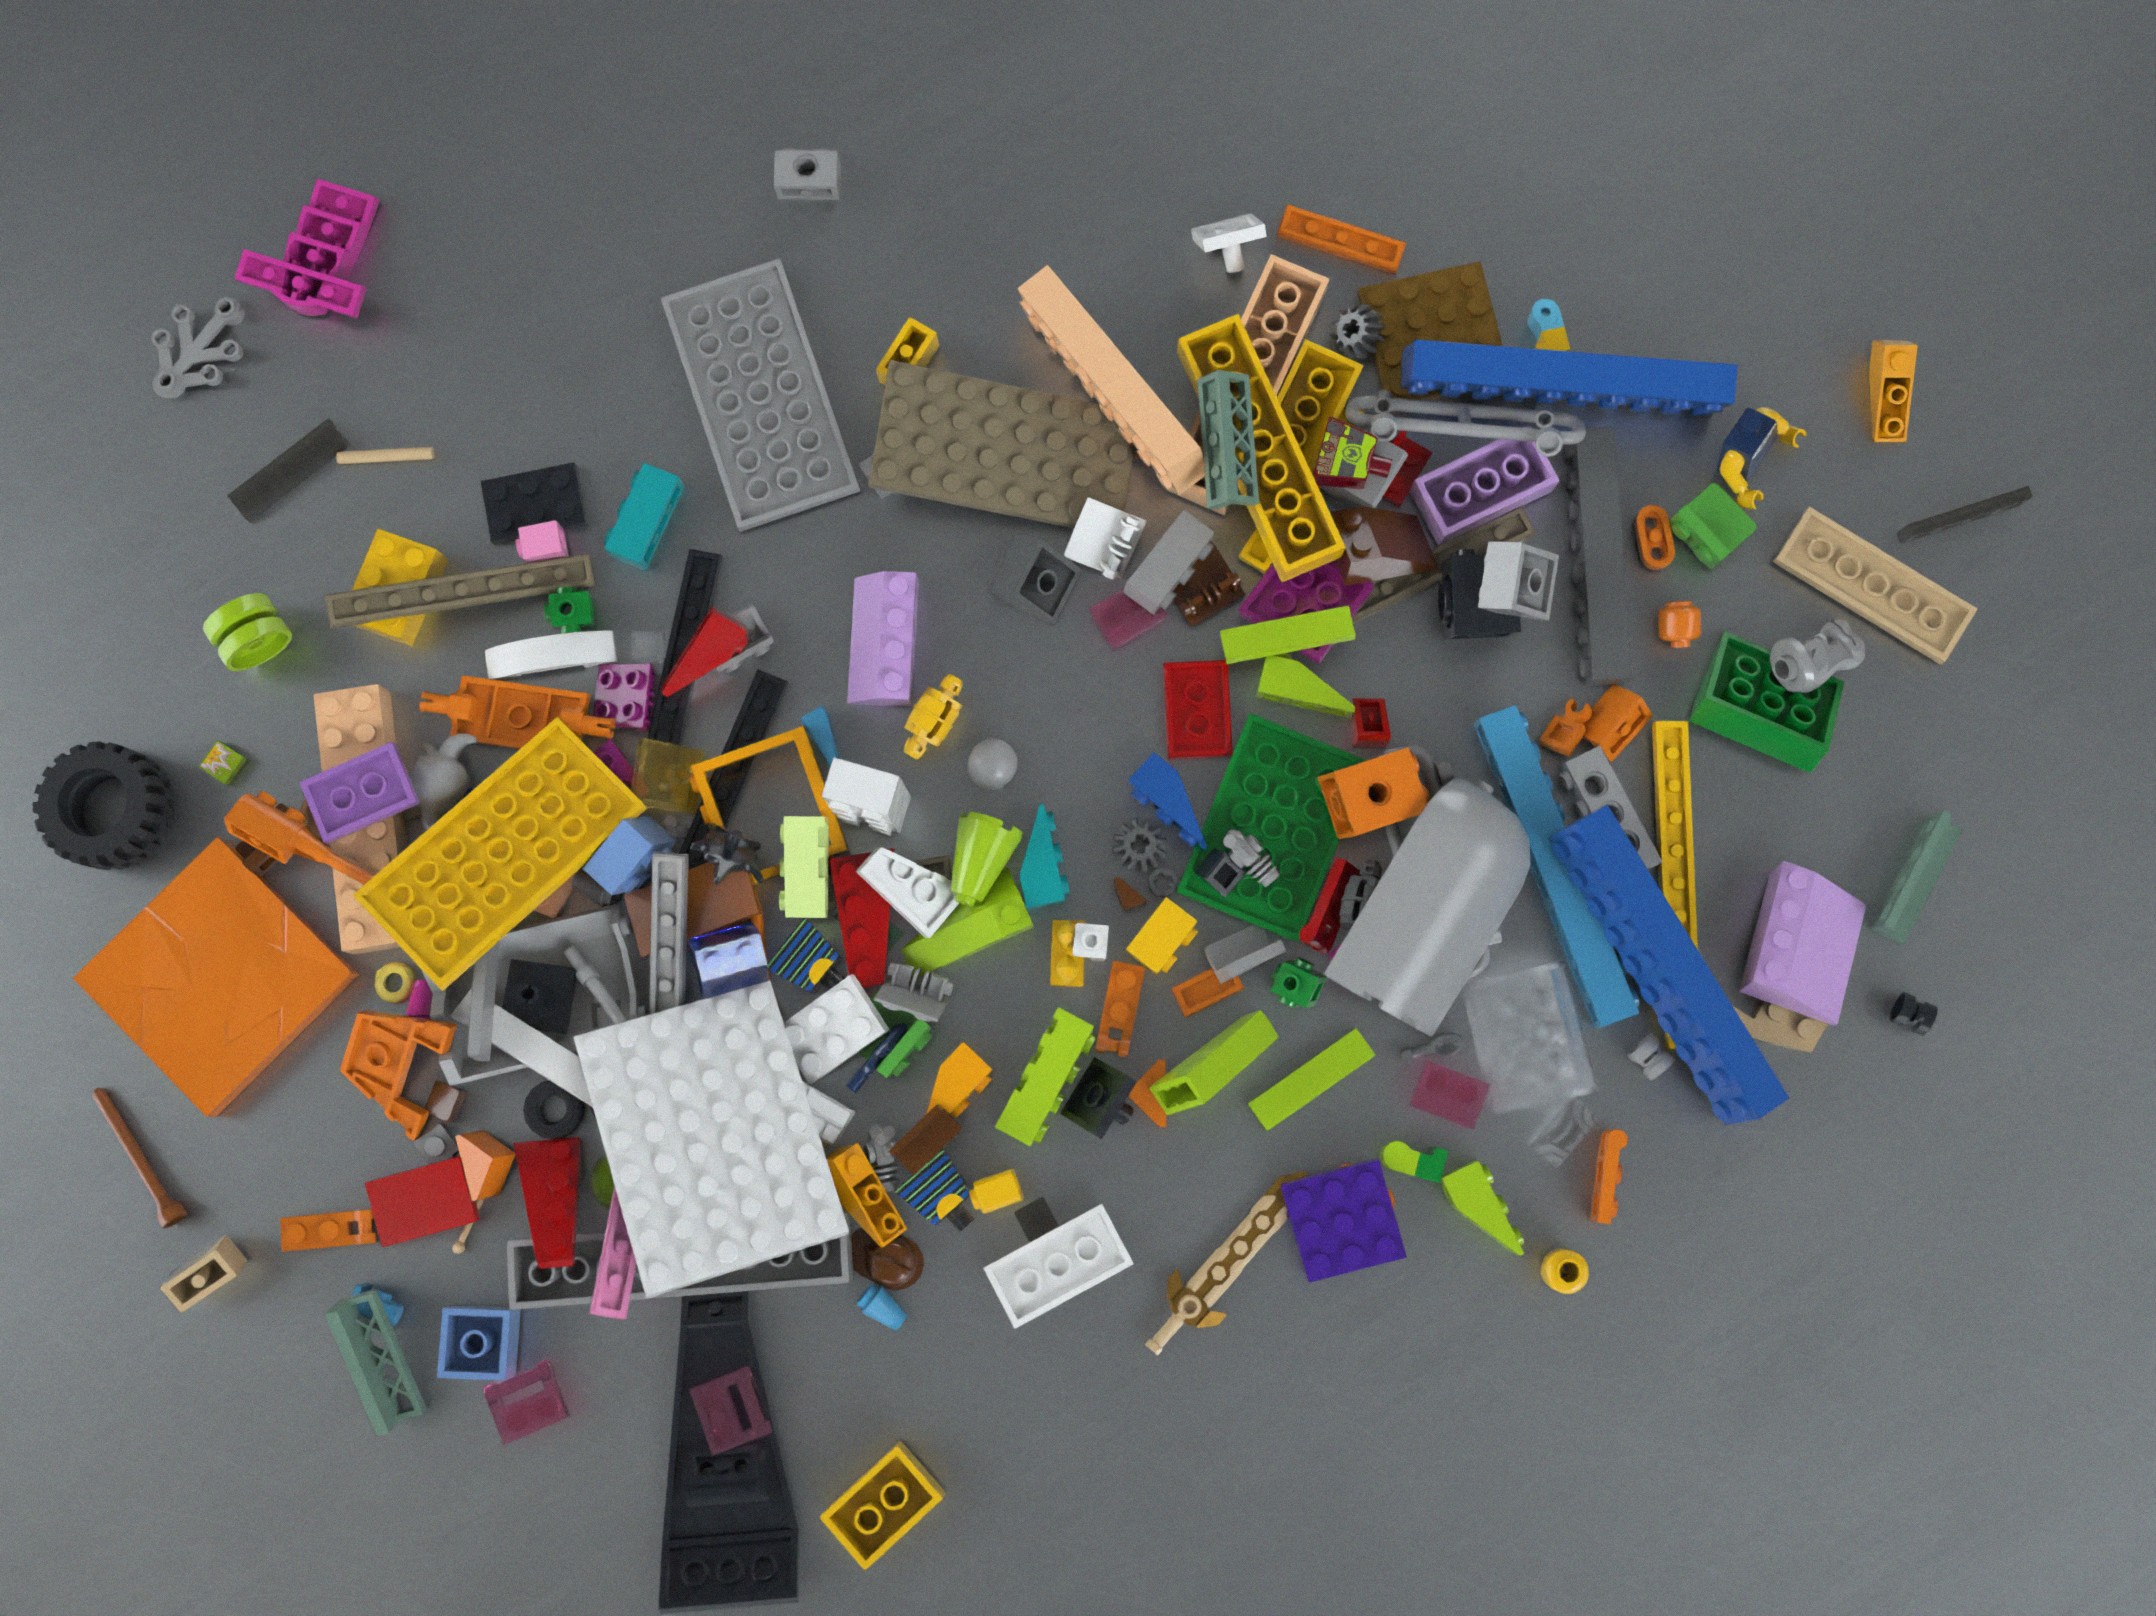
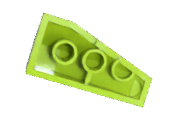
M1006 868L1001 871L982 903H974L973 907L959 903L930 938H925L918 933L901 949L906 963L914 966L912 978L917 968L921 969L919 977H922L927 971L930 973L1034 928L1009 869Z

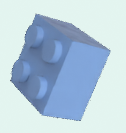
M650 815L625 818L597 850L583 870L611 895L624 892L629 893L636 889L639 890L644 888L652 879L650 874L652 872V854L655 852L673 853L671 848L677 840Z
M451 1305L442 1308L437 1378L506 1381L515 1377L521 1309L509 1310V1307Z

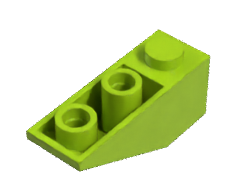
M1472 1160L1443 1174L1440 1185L1451 1207L1507 1250L1518 1256L1523 1255L1524 1252L1521 1245L1525 1244L1524 1239L1516 1225L1511 1227L1505 1215L1509 1213V1209L1500 1194L1495 1195L1490 1185L1494 1182V1179L1486 1164L1480 1165L1478 1160Z

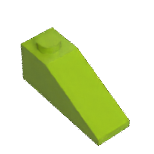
M1283 653L1265 657L1256 698L1351 719L1355 706L1302 663L1292 660L1291 655Z

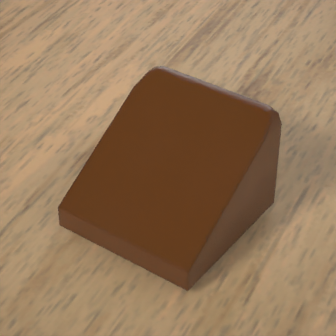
M1120 877L1114 878L1113 885L1122 911L1128 912L1147 905L1148 901Z
M436 1080L424 1109L428 1110L432 1116L449 1123H455L468 1091Z

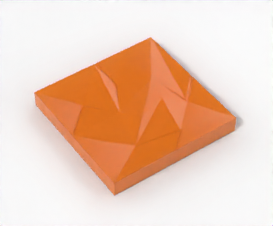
M216 837L73 977L74 981L206 1117H217L360 975L262 875L250 872L242 864L245 859L235 850V847L228 840Z

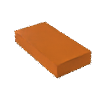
M1210 968L1171 988V991L1184 1017L1187 1018L1245 988L1239 976L1220 984L1213 968Z

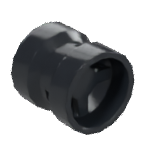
M1903 992L1896 999L1889 1019L1899 1026L1907 1025L1911 1028L1912 1032L1924 1036L1935 1022L1938 1009L1935 1005L1928 1002L1920 1003L1916 1000L1915 996Z

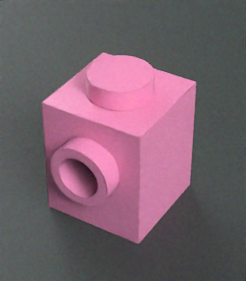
M556 520L518 528L520 539H516L517 552L519 557L523 558L527 563L569 557L564 528Z

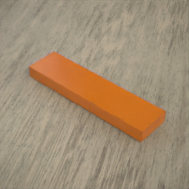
M1289 204L1286 206L1277 232V237L1396 275L1407 243Z

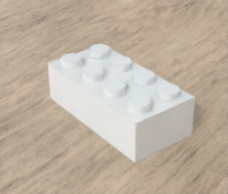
M833 758L822 798L829 805L828 808L832 809L834 814H837V818L841 819V823L853 827H859L860 823H864L872 828L873 832L885 836H891V832L900 834L911 799L900 776L838 758Z

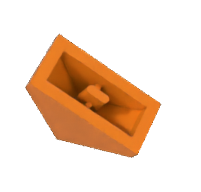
M1158 1060L1140 1078L1128 1096L1158 1127H1166V1113L1149 1087L1166 1074L1165 1060Z
M484 1130L455 1136L471 1200L476 1201L499 1195L516 1153Z

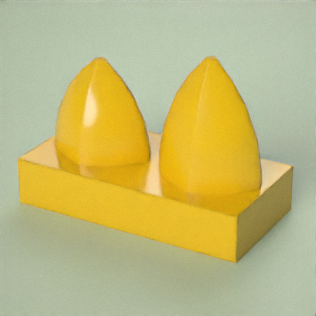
M1052 920L1050 986L1083 987L1084 957H1075L1073 955L1075 925L1077 923H1085V921Z

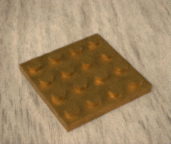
M1481 261L1364 286L1357 290L1360 305L1367 304L1373 310L1379 312L1382 315L1379 322L1384 323L1386 326L1379 334L1385 341H1377L1375 344L1377 352L1372 354L1381 389L1391 392L1393 398L1427 401L1444 398L1440 396L1441 391H1428L1427 395L1409 394V389L1400 388L1403 349L1414 340L1503 346Z

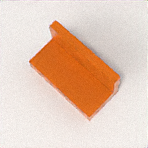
M1614 684L1591 708L1593 713L1591 718L1586 723H1583L1586 733L1582 738L1591 742L1595 748L1601 746L1608 761L1611 763L1653 715L1642 696Z

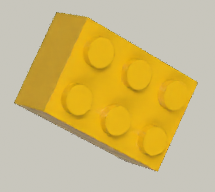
M377 528L352 590L441 577L448 559L437 549ZM426 614L353 626L412 647Z
M900 1440L826 1508L819 1518L864 1570H867L943 1499L946 1492Z

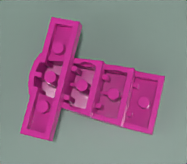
M317 179L309 206H302L296 233H289L283 261L243 249L234 279L238 282L270 291L290 309L302 315H325L330 310L357 319L366 288L349 282L347 279L364 245L380 200L375 196Z

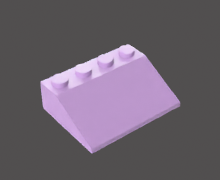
M1783 861L1769 874L1739 992L1836 1026L1845 996L1866 904L1820 874Z

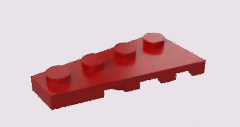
M891 848V849H887V850H889V851H891V852L894 853L895 848ZM872 852L829 859L848 976L854 974L863 988L884 984L890 904L856 872Z

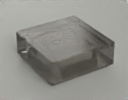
M1044 1196L1014 1212L1029 1242L1059 1226Z

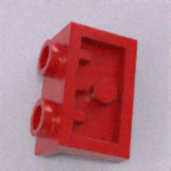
M1400 431L1397 436L1389 441L1408 454L1382 497L1383 500L1397 508H1400L1414 480L1419 477L1433 453L1407 438V431Z

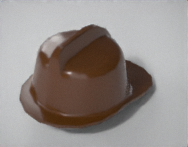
M862 1227L855 1230L851 1235L853 1270L878 1285H882L884 1288L895 1291L907 1289L915 1284L921 1276L924 1267L923 1254L918 1245L909 1238L899 1235L881 1248Z

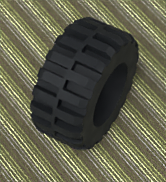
M100 741L89 742L87 747L79 744L70 748V755L61 753L54 759L56 765L53 768L47 767L42 773L45 779L42 785H36L34 792L39 794L38 802H33V813L39 816V819L34 821L36 829L39 832L45 833L42 836V840L47 847L54 848L56 855L63 859L71 860L72 863L100 870H110L111 868L120 870L129 868L130 862L139 864L146 860L147 855L145 853L147 851L154 853L161 846L158 840L161 836L167 837L171 829L166 827L168 819H174L175 809L170 808V802H174L175 797L174 791L166 788V786L170 785V780L165 773L160 772V766L155 761L124 746L110 742L105 744ZM117 777L123 784L126 792L124 814L117 825L104 834L93 836L84 822L83 808L85 800L97 784L106 779Z

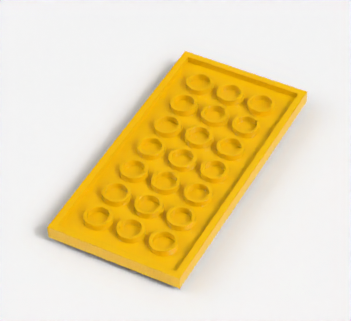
M556 717L355 892L353 897L438 988L444 991L586 864L623 819L637 818L647 808Z

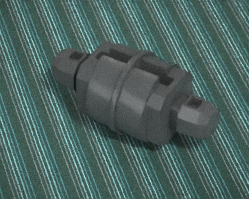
M1367 859L1362 864L1361 876H1350L1349 883L1346 884L1344 896L1341 898L1339 923L1347 930L1345 937L1381 879L1382 867L1379 861Z

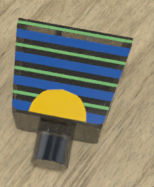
M806 918L802 919L765 965L768 970L814 995L823 985L830 990L846 978L836 970L844 958L814 924Z
M943 1148L915 1176L911 1175L894 1190L898 1196L934 1226H937L947 1217L954 1227L961 1232L975 1220L962 1204L970 1197V1188L946 1148Z

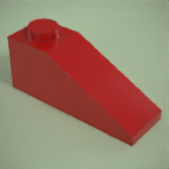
M712 606L662 684V694L666 697L672 695L730 660L735 652L740 654L749 640V637L745 636L748 632L746 626Z

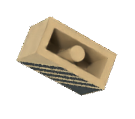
M224 1235L171 1271L159 1288L179 1312L182 1313L236 1277L247 1259L231 1239Z

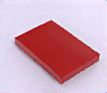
M1226 660L1163 663L1168 760L1232 757L1229 673Z
M460 1156L365 1182L382 1247L480 1220L476 1201L471 1200Z

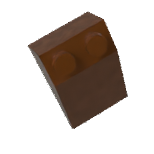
M1365 506L1331 511L1330 514L1346 547L1342 557L1335 560L1345 586L1437 569L1438 564L1417 515Z

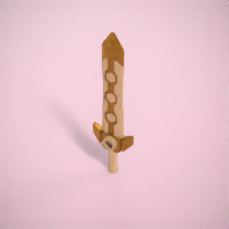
M1305 1171L1279 1177L1252 1207L1250 1213L1225 1242L1211 1254L1186 1283L1185 1288H1182L1183 1283L1179 1270L1176 1269L1167 1279V1300L1170 1301V1310L1174 1314L1156 1335L1145 1343L1157 1356L1163 1350L1162 1347L1183 1323L1188 1326L1196 1325L1197 1328L1218 1326L1227 1316L1226 1313L1207 1310L1214 1305L1241 1274L1242 1269L1273 1233H1276L1290 1217L1281 1183L1306 1177L1307 1173Z

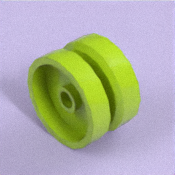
M263 593L247 594L229 601L214 611L203 624L204 633L213 646L219 647L218 655L230 671L248 670L264 664L282 652L291 642L293 635L282 618L277 617L278 611L270 598Z

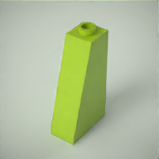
M1262 1010L1242 1016L1152 1084L1149 1089L1166 1115L1205 1104L1276 1041L1279 1036Z

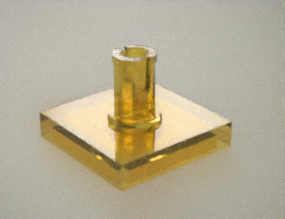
M645 738L639 739L631 791L646 807L688 815L696 814L698 793H694L690 783L691 774H693L691 766L703 762L705 750Z

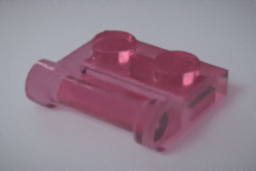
M549 1359L537 1363L536 1368L500 1384L493 1382L484 1386V1395L503 1445L570 1416L556 1381L554 1368ZM540 1380L542 1381L545 1390L504 1407L502 1397Z
M749 1366L737 1369L690 1389L712 1455L772 1432L769 1422L764 1421L751 1384L750 1377H752ZM735 1383L738 1385L752 1425L751 1428L744 1431L728 1386Z

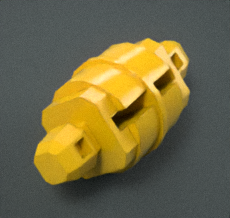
M948 674L939 684L941 687L939 691L928 686L926 691L922 693L917 703L913 705L914 708L904 727L913 733L912 738L908 737L904 753L917 760L927 750L925 747L927 742L938 747L941 741H944L950 729H953V724L960 714L959 710L962 705L953 700L955 695H959L962 688V680Z

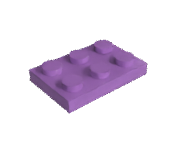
M393 742L299 782L321 838L327 844L420 804L399 750Z

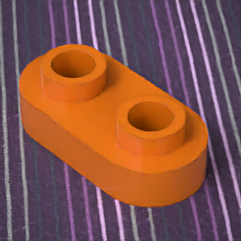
M1648 505L1642 508L1634 519L1637 545L1643 565L1651 570H1661L1667 567L1674 559V542L1666 511L1657 505ZM1645 520L1653 521L1655 527L1652 529L1648 528L1645 525ZM1651 551H1658L1660 559H1654L1651 556Z

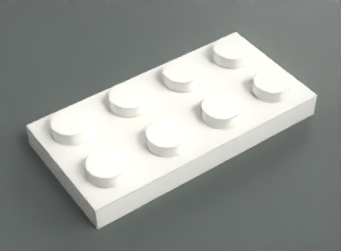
M1101 1203L985 1266L983 1269L1014 1329L1134 1263Z

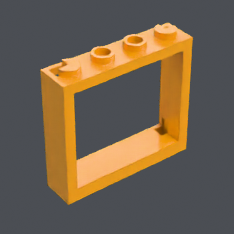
M804 726L691 766L693 774L689 775V780L694 793L700 792L704 805L700 806V811L705 824L715 823L726 830L706 773L795 741L821 816L829 818V838L832 844L829 846V857L849 851L837 815L833 813L832 809L828 808L829 805L822 798L825 781ZM780 864L760 871L764 881L780 876ZM752 875L754 884H758L759 882L756 881L754 876Z

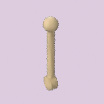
M488 1198L476 1200L478 1212L483 1201L487 1200ZM473 1223L464 1226L459 1240L452 1245V1250L455 1254L464 1252V1243Z

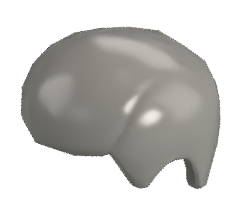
M988 738L980 742L972 750L968 759L967 773L972 782L981 789L999 790L1014 777L1017 771L1018 757L1013 747L1003 739Z

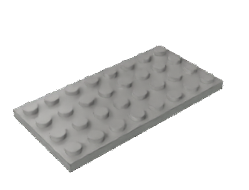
M780 258L661 298L739 532L860 492Z

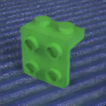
M1716 483L1710 484L1669 520L1674 534L1683 540L1696 557L1710 570L1756 530L1755 522Z
M877 990L870 1000L888 1028L891 1030L894 1025L902 1022L908 1025L902 1039L876 1069L888 1079H891L893 1075L898 1078L910 1064L907 1058L915 1049L920 1051L932 1036L929 1032L932 1027L925 1021L917 1019L912 1013L903 1010H890L885 1008L882 1003L874 1001L875 996L879 992ZM888 1032L858 1053L866 1060H869L871 1054L887 1036Z

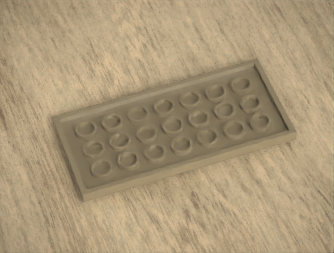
M890 360L868 487L1074 528L1087 497L1125 511L1134 448H1131L1130 444L1118 430L1119 426L1114 419L1110 421L1099 407L1101 404Z

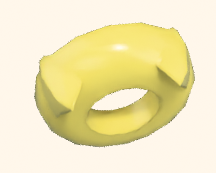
M391 962L375 971L374 987L382 1000L391 1004H400L410 999L414 982L418 979L412 966L403 962ZM393 973L399 974L403 980V985L397 992L389 991L386 986L388 976Z

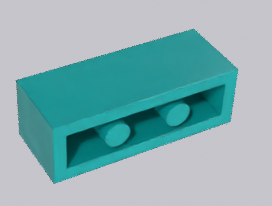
M643 463L640 471L637 470L631 479L630 487L632 489L628 498L623 499L618 507V519L614 528L611 527L606 533L604 545L606 546L604 549L612 558L646 571L685 486L678 476Z

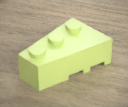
M784 816V824H781L780 842L784 844V857L780 858V877H785V890H780L779 908L780 910H785V917L827 918L829 818Z

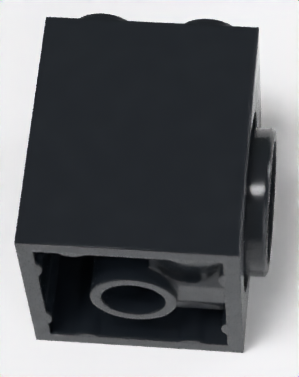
M1475 549L1455 550V553L1450 554L1449 558L1441 562L1442 579L1438 587V612L1440 622L1444 627V640L1510 637L1521 632L1520 617L1478 608L1479 590L1482 586L1485 567L1484 557L1487 552L1475 555Z

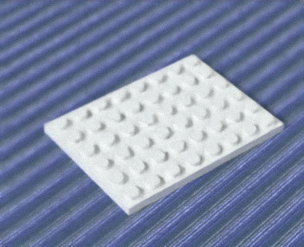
M770 980L573 1036L646 1299L849 1234Z

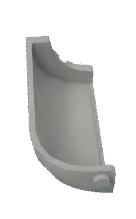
M1455 778L1444 785L1429 801L1324 972L1325 976L1356 995L1364 997L1369 1001L1373 997L1380 1000L1381 1003L1378 1006L1380 1009L1399 1020L1402 1019L1412 1027L1433 1037L1522 890L1531 865L1530 841L1519 817L1491 795L1494 788L1478 779L1473 784L1466 779Z

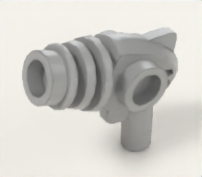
M1232 829L1227 831L1223 843L1226 847L1232 849L1228 854L1240 868L1245 865L1246 867L1251 866L1247 874L1250 875L1256 871L1252 877L1255 879L1260 876L1257 882L1262 883L1264 887L1268 886L1280 875L1276 870V866L1269 867L1273 863L1272 860L1265 863L1269 858L1268 854L1261 859V851L1264 848L1252 834L1246 837L1238 830Z
M875 1124L868 1133V1143L863 1145V1152L869 1163L876 1167L873 1170L877 1173V1177L885 1191L889 1192L897 1189L896 1182H898V1179H892V1177L897 1176V1171L891 1172L897 1169L898 1165H890L896 1157H892L888 1152L896 1144L893 1138L895 1136V1129L892 1126H885L883 1128L881 1125Z

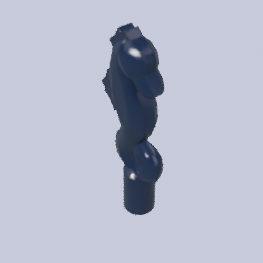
M904 1022L894 1025L887 1036L876 1047L869 1060L862 1065L861 1069L856 1071L845 1086L856 1094L869 1078V1075L877 1069L882 1060L889 1055L902 1039L908 1025Z

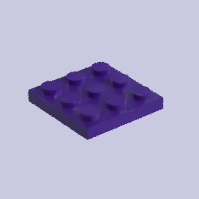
M1379 1157L1281 1183L1309 1283L1407 1258Z

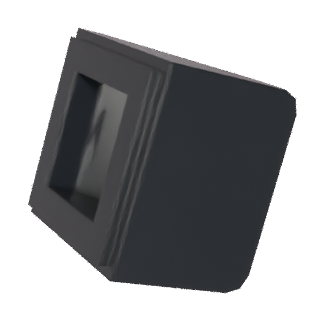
M1214 848L1194 873L1226 898L1246 872L1237 866L1225 852Z

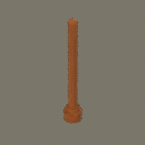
M96 1088L92 1093L93 1099L157 1203L156 1211L158 1214L156 1218L163 1229L174 1226L188 1216L186 1209L181 1202L177 1203L175 1199L169 1197L106 1090Z

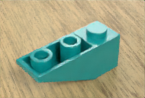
M1040 804L1038 807L1019 875L1027 911L1065 903L1064 895L1070 894L1067 876H1060L1057 863L1063 862L1060 844L1052 843L1050 831L1056 830L1053 812H1046L1044 804Z

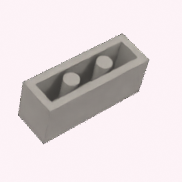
M1183 510L1128 579L1123 593L1153 615L1160 607L1165 610L1176 596L1173 592L1179 582L1185 585L1195 572V569L1192 568L1193 564L1197 559L1204 561L1212 551L1214 545L1210 542L1215 532Z

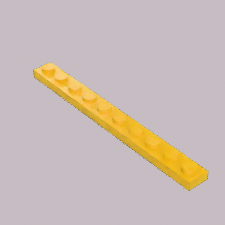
M1655 721L1652 723L1656 838L1657 852L1662 860V863L1658 864V886L1698 950L1688 721ZM1665 1032V1049H1676V1045L1670 1035Z

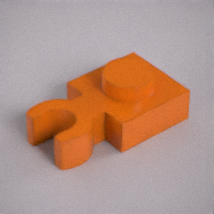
M1570 699L1565 705V716L1561 717L1555 714L1539 739L1541 746L1570 757L1586 733L1583 723H1586L1592 716L1593 711L1590 704L1586 703L1581 711L1575 712L1578 705L1575 699Z

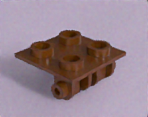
M1213 541L1210 543L1214 547L1204 561L1197 559L1193 564L1192 568L1195 569V572L1185 585L1179 582L1173 590L1176 594L1174 601L1190 627L1246 595L1240 586L1242 582L1236 572L1232 573Z

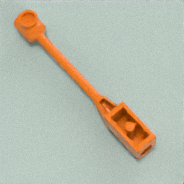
M260 791L256 797L250 793L244 794L224 817L229 833L284 864L288 862L293 854H297L319 863H326L363 885L374 877L373 874L332 852L331 848L308 829L307 825L303 824L306 817L301 812L290 807L284 813L275 808L277 801L266 792Z

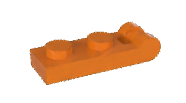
M1113 961L1095 1052L1105 1053V1050L1117 1052L1120 1057H1128L1145 967ZM1109 1029L1123 1030L1121 1040L1108 1037Z
M1607 1129L1600 1137L1590 1221L1611 1225V1219L1616 1218L1618 1212V1198H1614L1616 1184L1619 1185L1622 1179V1165L1618 1164L1620 1149L1624 1148L1628 1142L1626 1133L1620 1129Z
M372 1209L280 1218L282 1252L377 1243L376 1233L372 1231V1219H374ZM352 1221H358L359 1234L352 1235Z

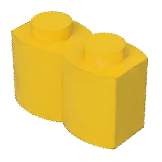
M1014 1168L974 1181V1189L969 1190L974 1209L981 1208L983 1214L1024 1200Z

